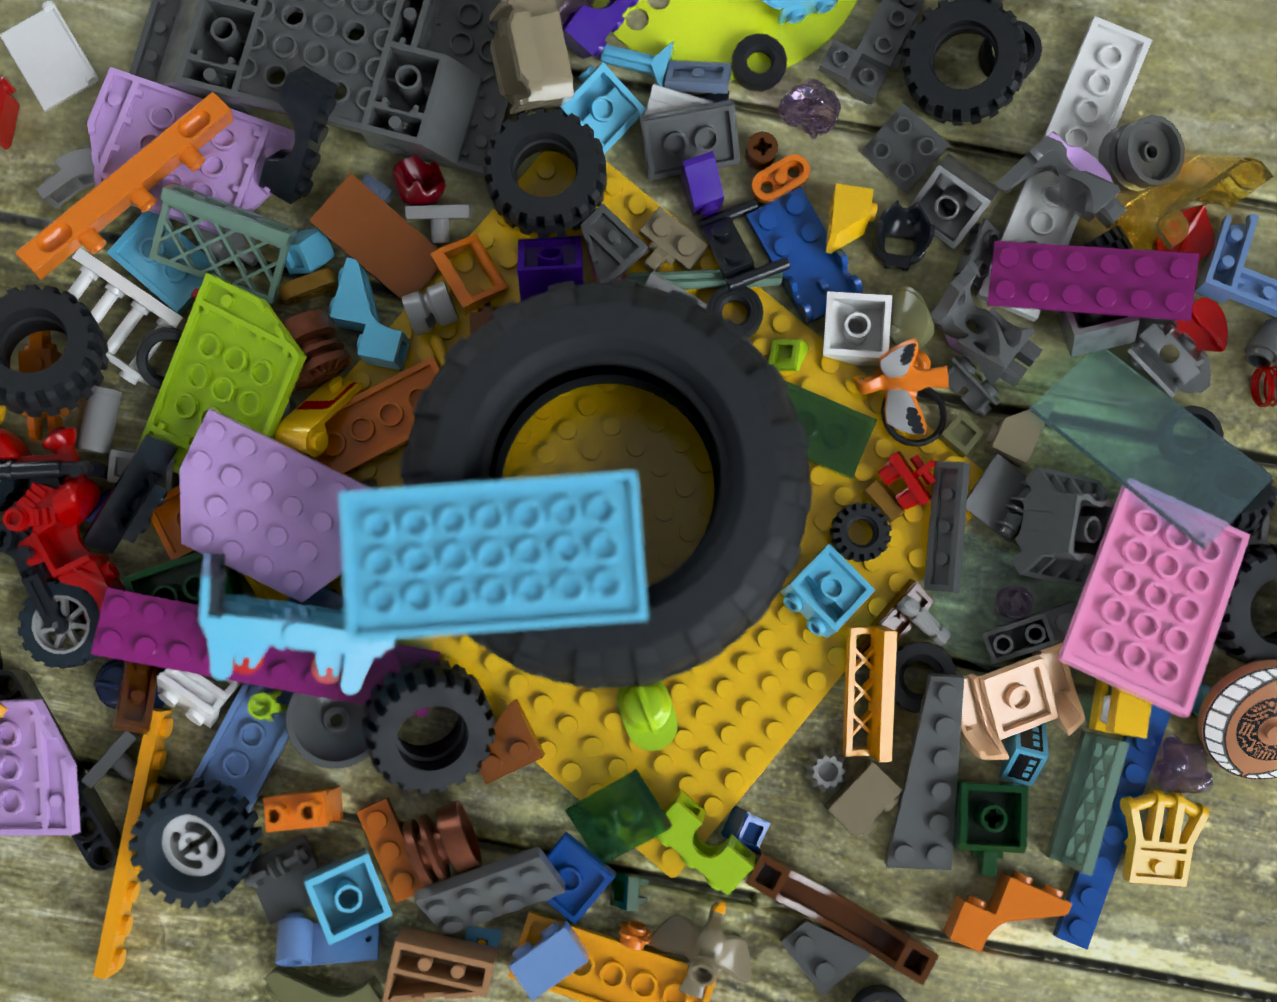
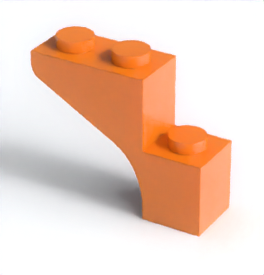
M1014 870L1011 876L1001 871L988 907V902L969 894L967 899L956 896L943 933L949 939L981 952L989 935L1000 925L1011 921L1064 916L1069 913L1072 903L1062 898L1064 892L1053 886L1044 884L1043 889L1032 885L1033 878Z

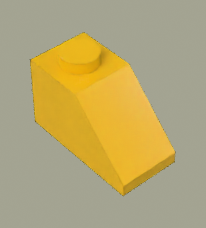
M836 183L830 202L825 253L832 254L865 234L868 222H874L877 213V203L872 202L873 189Z

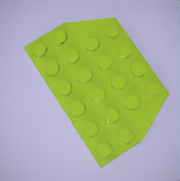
M205 274L137 448L146 434L154 435L177 445L178 450L173 456L177 460L176 464H173L172 471L180 475V467L208 409H214L272 439L274 438L276 429L306 360V355L265 299L214 274Z

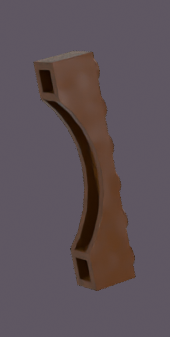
M758 847L755 853L757 857L754 868L744 878L746 884L775 901L818 921L865 949L893 969L924 985L939 957L931 946Z

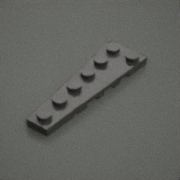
M928 673L918 715L919 722L913 736L910 761L907 763L905 770L906 778L902 793L899 796L895 824L892 825L885 855V865L887 868L952 870L964 677L961 674Z

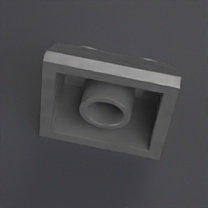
M948 153L909 207L919 203L931 225H935L934 236L955 250L991 203L999 189Z
M1058 312L1061 332L1071 357L1135 342L1140 321L1138 317Z

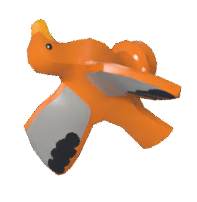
M912 338L883 354L879 358V368L867 377L855 375L853 376V382L861 394H870L878 390L885 392L884 413L886 424L899 431L924 435L927 432V426L916 395L919 390L927 387L948 388L949 374L946 365L930 369L931 362L928 355L918 350V342L915 338Z

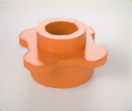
M635 920L621 922L620 927L622 929H619L618 934L620 935L619 941L622 945L633 950H643L645 945L650 943V938L648 937L651 936L652 932L647 929L646 925Z

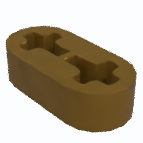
M325 268L279 286L278 291L283 305L300 304L334 291L339 286L338 277L335 269Z

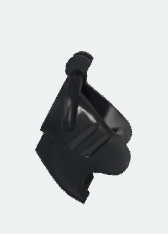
M896 200L883 211L878 219L876 236L873 238L872 243L873 252L879 260L884 262L885 269H891L892 267L908 271L909 265L918 263L926 254V249L930 246L934 237L935 225H931L919 203H915L909 208H903L899 201ZM885 237L912 240L914 242L913 254L897 255L887 253L885 250Z

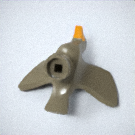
M724 901L712 904L707 922L703 927L696 925L689 918L675 914L663 922L650 938L648 946L653 950L685 954L689 959L688 973L679 987V990L687 995L703 998L704 986L714 983L716 976L719 974V967L740 982L746 983L751 981L750 953L746 939L735 935H723V921L726 915V903Z

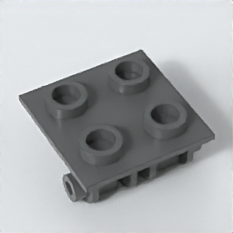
M902 103L861 153L905 193H908L932 164L939 160L950 144L907 105Z
M996 453L968 495L966 510L1006 541L1010 542L1013 536L1018 533V528L1022 524L1024 504L1021 500L1032 491L1025 480L1027 476Z
M305 835L257 857L258 860L244 877L248 888L254 886L271 925L284 919L288 913H296L313 905L302 876L318 869L319 866Z

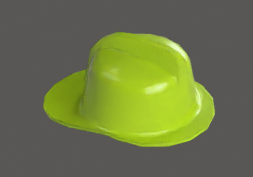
M663 682L619 688L617 696L618 708L627 734L632 742L641 749L648 751L661 750L668 746L676 736L678 723L669 693Z

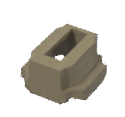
M506 0L499 3L489 16L490 21L498 23V30L495 31L490 50L500 95L511 104H514L509 110L510 114L516 115L522 111L529 113L530 111H535V108L541 107L547 109L563 106L574 97V90L562 24L555 0Z

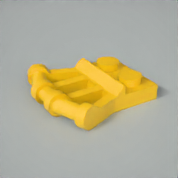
M1151 789L1147 794L1139 797L1127 796L1120 799V808L1126 817L1129 835L1124 841L1127 849L1122 878L1132 883L1187 887L1193 846L1209 817V809L1201 803H1193L1186 799L1181 792L1171 791L1168 794H1164L1161 790ZM1167 807L1169 810L1164 839H1159L1164 809ZM1149 808L1143 836L1139 811ZM1186 813L1189 820L1181 833L1183 816Z

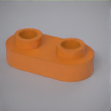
M792 154L758 172L752 181V196L756 201L768 204L803 186L810 174L808 161L800 155ZM795 170L798 176L792 178L788 175V171ZM768 185L772 191L765 193L761 190V187Z

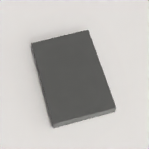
M733 100L639 116L649 181L681 175L683 161L711 151L715 155L718 168L741 164Z

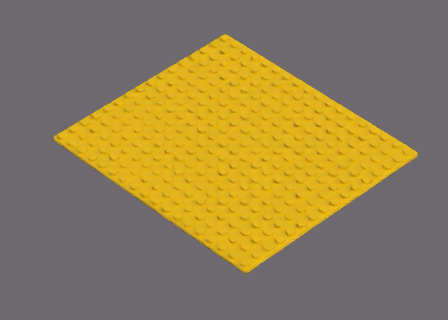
M543 151L519 178L517 183L523 191L530 195L552 197L564 192L573 183L576 177V168L567 156L555 151ZM606 161L607 186L604 189L602 204L649 247L651 243L640 235V229L659 207L664 211L666 210ZM493 208L469 236L477 234L509 287L506 292L490 301L491 307H499L511 301L515 303L521 302L517 274L518 240L538 238V234L532 231L531 235L528 236L521 233L518 226L512 228L505 222L504 216L499 215L496 209ZM572 227L566 229V236H581L584 284L595 283L581 228L576 232ZM556 232L548 233V238L557 237ZM471 248L449 260L470 296L494 287ZM709 248L690 271L719 270ZM648 249L626 272V275L628 273L650 272L645 268L646 264L644 263L652 254V251ZM665 262L657 272L686 270L676 262L671 266ZM440 271L434 275L422 289L421 293L425 294L427 287L444 281L459 321L445 326L437 323L434 326V330L417 336L409 321L406 310H404L389 327L390 329L402 331L411 341L403 371L431 356L436 360L430 343L433 334H438L442 337L447 353L461 338L467 339L470 336V313L465 314ZM749 287L759 296L763 305L761 325L749 340L768 362L772 339H801L809 344L807 354L798 372L779 371L788 386V395L795 407L799 421L803 422L807 434L809 482L812 485V502L810 513H808L805 532L800 544L801 551L791 574L788 575L781 588L782 590L829 543L832 545L830 529L837 513L855 503L872 504L862 492L876 478L885 484L878 471L890 461L889 457L899 450L914 471L917 469L910 459L917 454L924 464L932 459L934 462L970 463L968 495L984 471L966 456L960 457L939 438L930 444L913 447L896 441L885 429L881 418V407L885 398V392L878 390L870 394H861L853 382V376L867 377L863 371L855 365L823 356L824 339L760 287ZM719 288L689 289L685 291L708 304L710 297ZM733 301L723 307L722 315L724 320L730 319L734 323L740 324L746 319L747 311L743 304ZM361 359L344 379L362 382L363 389L357 393L359 394L402 371L369 365ZM595 384L580 387L559 395L546 403L532 415L519 431L510 448L503 471V480L637 471L645 587L659 582L675 572L692 555L706 531L714 500L712 465L705 445L694 426L677 408L661 397L637 387L621 384ZM927 424V432L924 435L910 434L893 428L899 435L911 440H921L935 432ZM408 443L346 475L359 482L377 479L379 489L404 487L403 478L400 477L403 450L407 448ZM932 467L929 471L934 477V467ZM919 476L918 478L932 496L933 483L927 485L923 478ZM902 477L888 485L896 495L908 488ZM932 499L923 506L919 503L905 510V513L897 517L890 524L887 521L888 525H891L892 528L889 531V536L892 537L891 541L887 543V549L880 556L862 562L847 560L875 591L836 633L826 639L823 635H814L807 628L806 622L808 620L800 612L795 613L789 610L783 602L785 596L779 592L765 615L737 641L727 647L724 652L702 665L663 680L662 682L669 693L677 716L678 728L672 742L661 750L648 751L641 749L630 739L618 708L617 696L620 687L583 688L524 673L513 667L511 663L497 657L484 646L478 645L465 633L395 638V642L397 644L440 652L439 659L449 661L451 668L456 664L465 668L467 674H472L483 689L493 712L495 723L513 700L518 699L545 753L543 758L535 762L667 876L675 878L686 864L681 860L680 854L671 846L663 845L656 838L655 832L651 830L656 818L682 790L706 811L703 823L697 829L698 837L704 843L845 672L847 626H869L910 578L919 582L925 575ZM967 510L965 525L973 516V514H971ZM863 520L854 521L848 530L850 539L858 545L867 544L873 534L871 526ZM342 573L328 584L345 597Z

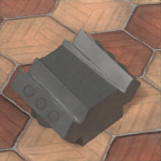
M1037 467L1025 478L1032 491L1021 500L1024 504L1021 530L1015 540L1022 551L1012 562L1020 575L1083 587L1114 506L1111 501L1107 500L1108 492L1100 480Z

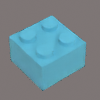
M366 848L302 876L329 945L393 916Z

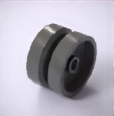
M1150 115L1112 129L1102 140L1098 161L1109 173L1113 183L1119 186V193L1131 195L1172 182L1183 166L1185 147L1180 132L1172 122L1163 116Z

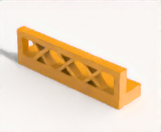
M884 625L847 626L842 754L845 757L871 756L878 762H892L897 631ZM857 634H871V646L861 654L856 648ZM865 664L870 670L869 679L860 686L855 681V672ZM864 696L868 701V710L858 718L854 713V704ZM863 728L867 733V747H852L853 736Z

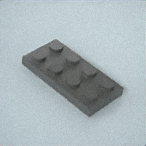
M537 846L415 890V902L444 935L458 933L464 928L479 923L488 922L495 917L509 912L519 911L523 907L537 902L550 900L554 896L566 893L564 880L540 847Z

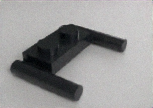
M755 199L696 221L700 233H702L705 242L709 245L708 248L730 292L790 269L787 257L758 268L754 267V261L732 220L759 209Z

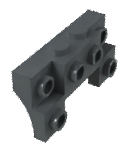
M876 0L880 3V6L857 50L834 39L818 71L840 83L854 98L871 106L889 70L896 71L904 55L899 50L903 43H905V39L910 38V29L925 0Z

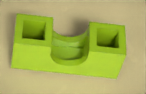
M681 790L656 818L651 830L655 832V836L660 843L667 847L671 846L680 854L681 860L688 867L696 868L701 872L713 889L721 890L728 896L752 871L757 855L733 834L719 845L704 843L698 837L697 829L703 823L706 811Z

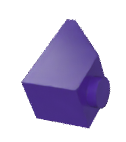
M713 151L683 161L680 184L692 216L695 217L701 214L702 217H707L717 213L723 205L724 194Z

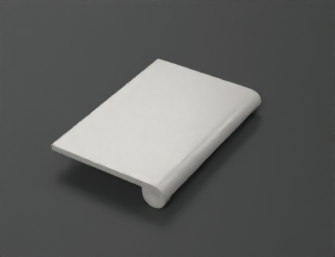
M46 1L42 5V11L0 34L4 44L45 112L92 86L99 80V77L53 1Z

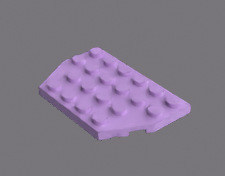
M110 67L87 121L92 150V164L94 166L95 187L203 99ZM231 109L234 121L198 150L206 158L204 164L198 170L192 172L182 163L149 190L157 201L148 211L159 215L163 202L160 200L162 188L176 183L253 212L272 195L270 193L271 190L266 186L264 188L258 186L265 159L281 149L292 150L295 142V131ZM171 208L170 219L189 224L182 211ZM192 215L195 221L200 219ZM205 220L197 224L200 229L219 235L212 222ZM223 227L225 232L230 231V229Z
M208 409L180 467L181 544L202 554H225L226 566L303 603L343 573L339 492L374 489L214 409Z
M0 700L8 709L0 718V836L74 835L81 832L77 766L43 700Z

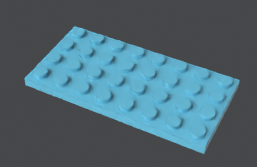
M637 471L339 492L347 642L648 620Z

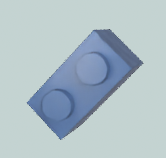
M567 920L560 925L557 921L553 922L541 931V939L532 945L527 941L512 953L514 958L511 960L509 968L531 1001L588 962L589 952Z

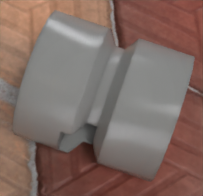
M444 281L427 287L425 294L416 291L402 297L407 316L417 336L434 330V326L437 323L445 326L459 321Z

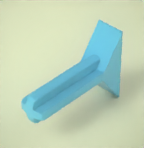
M671 42L656 56L606 45L601 53V62L653 75L656 84L664 87L674 44Z

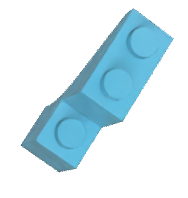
M346 258L345 265L338 274L339 286L336 296L330 302V318L341 328L363 332L358 337L356 347L357 355L369 365L403 371L411 341L402 331L390 329L381 324L368 273L361 268L357 260Z

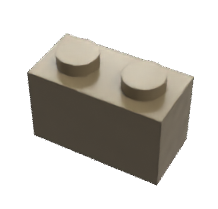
M867 759L828 800L824 807L852 835L858 838L860 834L863 836L867 835L876 826L877 821L875 818L883 810L888 812L897 804L900 799L897 795L902 789L874 762Z

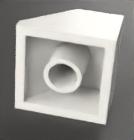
M827 291L823 356L851 365L879 367V358L889 351L892 295Z

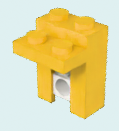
M1096 678L1088 729L1147 739L1152 704Z

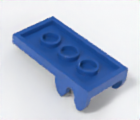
M802 187L746 215L745 219L769 262L787 257L790 269L783 272L782 285L805 325H809L826 315L827 291L863 293L860 278L856 275L852 276L847 266L849 263L846 253L841 249L832 254L825 253L827 231Z

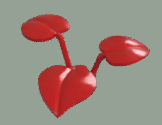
M1204 205L1194 206L1178 213L1163 226L1159 235L1161 251L1198 253L1199 261L1209 255L1214 245V231ZM1206 297L1200 298L1193 303L1190 321L1174 320L1178 323L1176 328L1180 333L1185 332L1194 340L1198 351L1203 349L1204 351L1222 352L1226 349L1228 341L1227 321L1222 308L1214 300Z

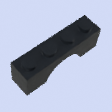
M305 66L286 75L279 102L292 121L295 131L294 147L292 150L281 149L265 159L258 185L261 188L266 186L271 190L270 193L289 204L294 203L301 197L305 198L312 190V174L320 162V146L329 130L326 126L327 121L336 106L334 96L338 85Z

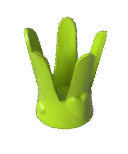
M264 689L253 695L248 702L250 715L260 720L275 721L271 716L272 714L283 713L288 709L286 704L276 703V698L283 691L274 689L264 693Z

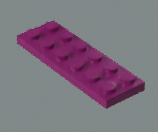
M995 241L987 306L1190 321L1199 254Z

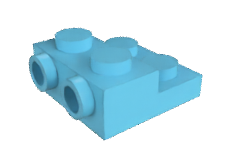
M603 62L596 68L591 64L580 74L578 78L582 83L574 90V97L557 109H562L565 117H569L571 113L580 117L581 126L588 124L594 130V138L600 140L604 155L634 124L639 116L646 111V108Z
M829 543L780 592L785 596L783 602L786 607L792 612H800L808 620L806 622L807 628L814 635H823L826 639L840 629L875 589Z

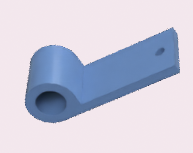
M288 913L284 919L278 921L275 964L284 967H299L379 960L380 922L329 945L320 923H313L311 920L306 919L303 913Z

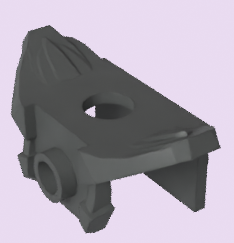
M1139 318L1135 342L1127 350L1130 354L1128 358L1138 370H1146L1152 377V385L1160 393L1164 394L1167 392L1172 398L1176 395L1177 390L1185 393H1202L1211 386L1209 357L1203 349L1200 351L1196 349V343L1187 333H1180L1176 328L1178 325L1176 321ZM1168 344L1174 345L1180 351L1179 358L1173 362L1163 360L1160 355V350L1163 346Z

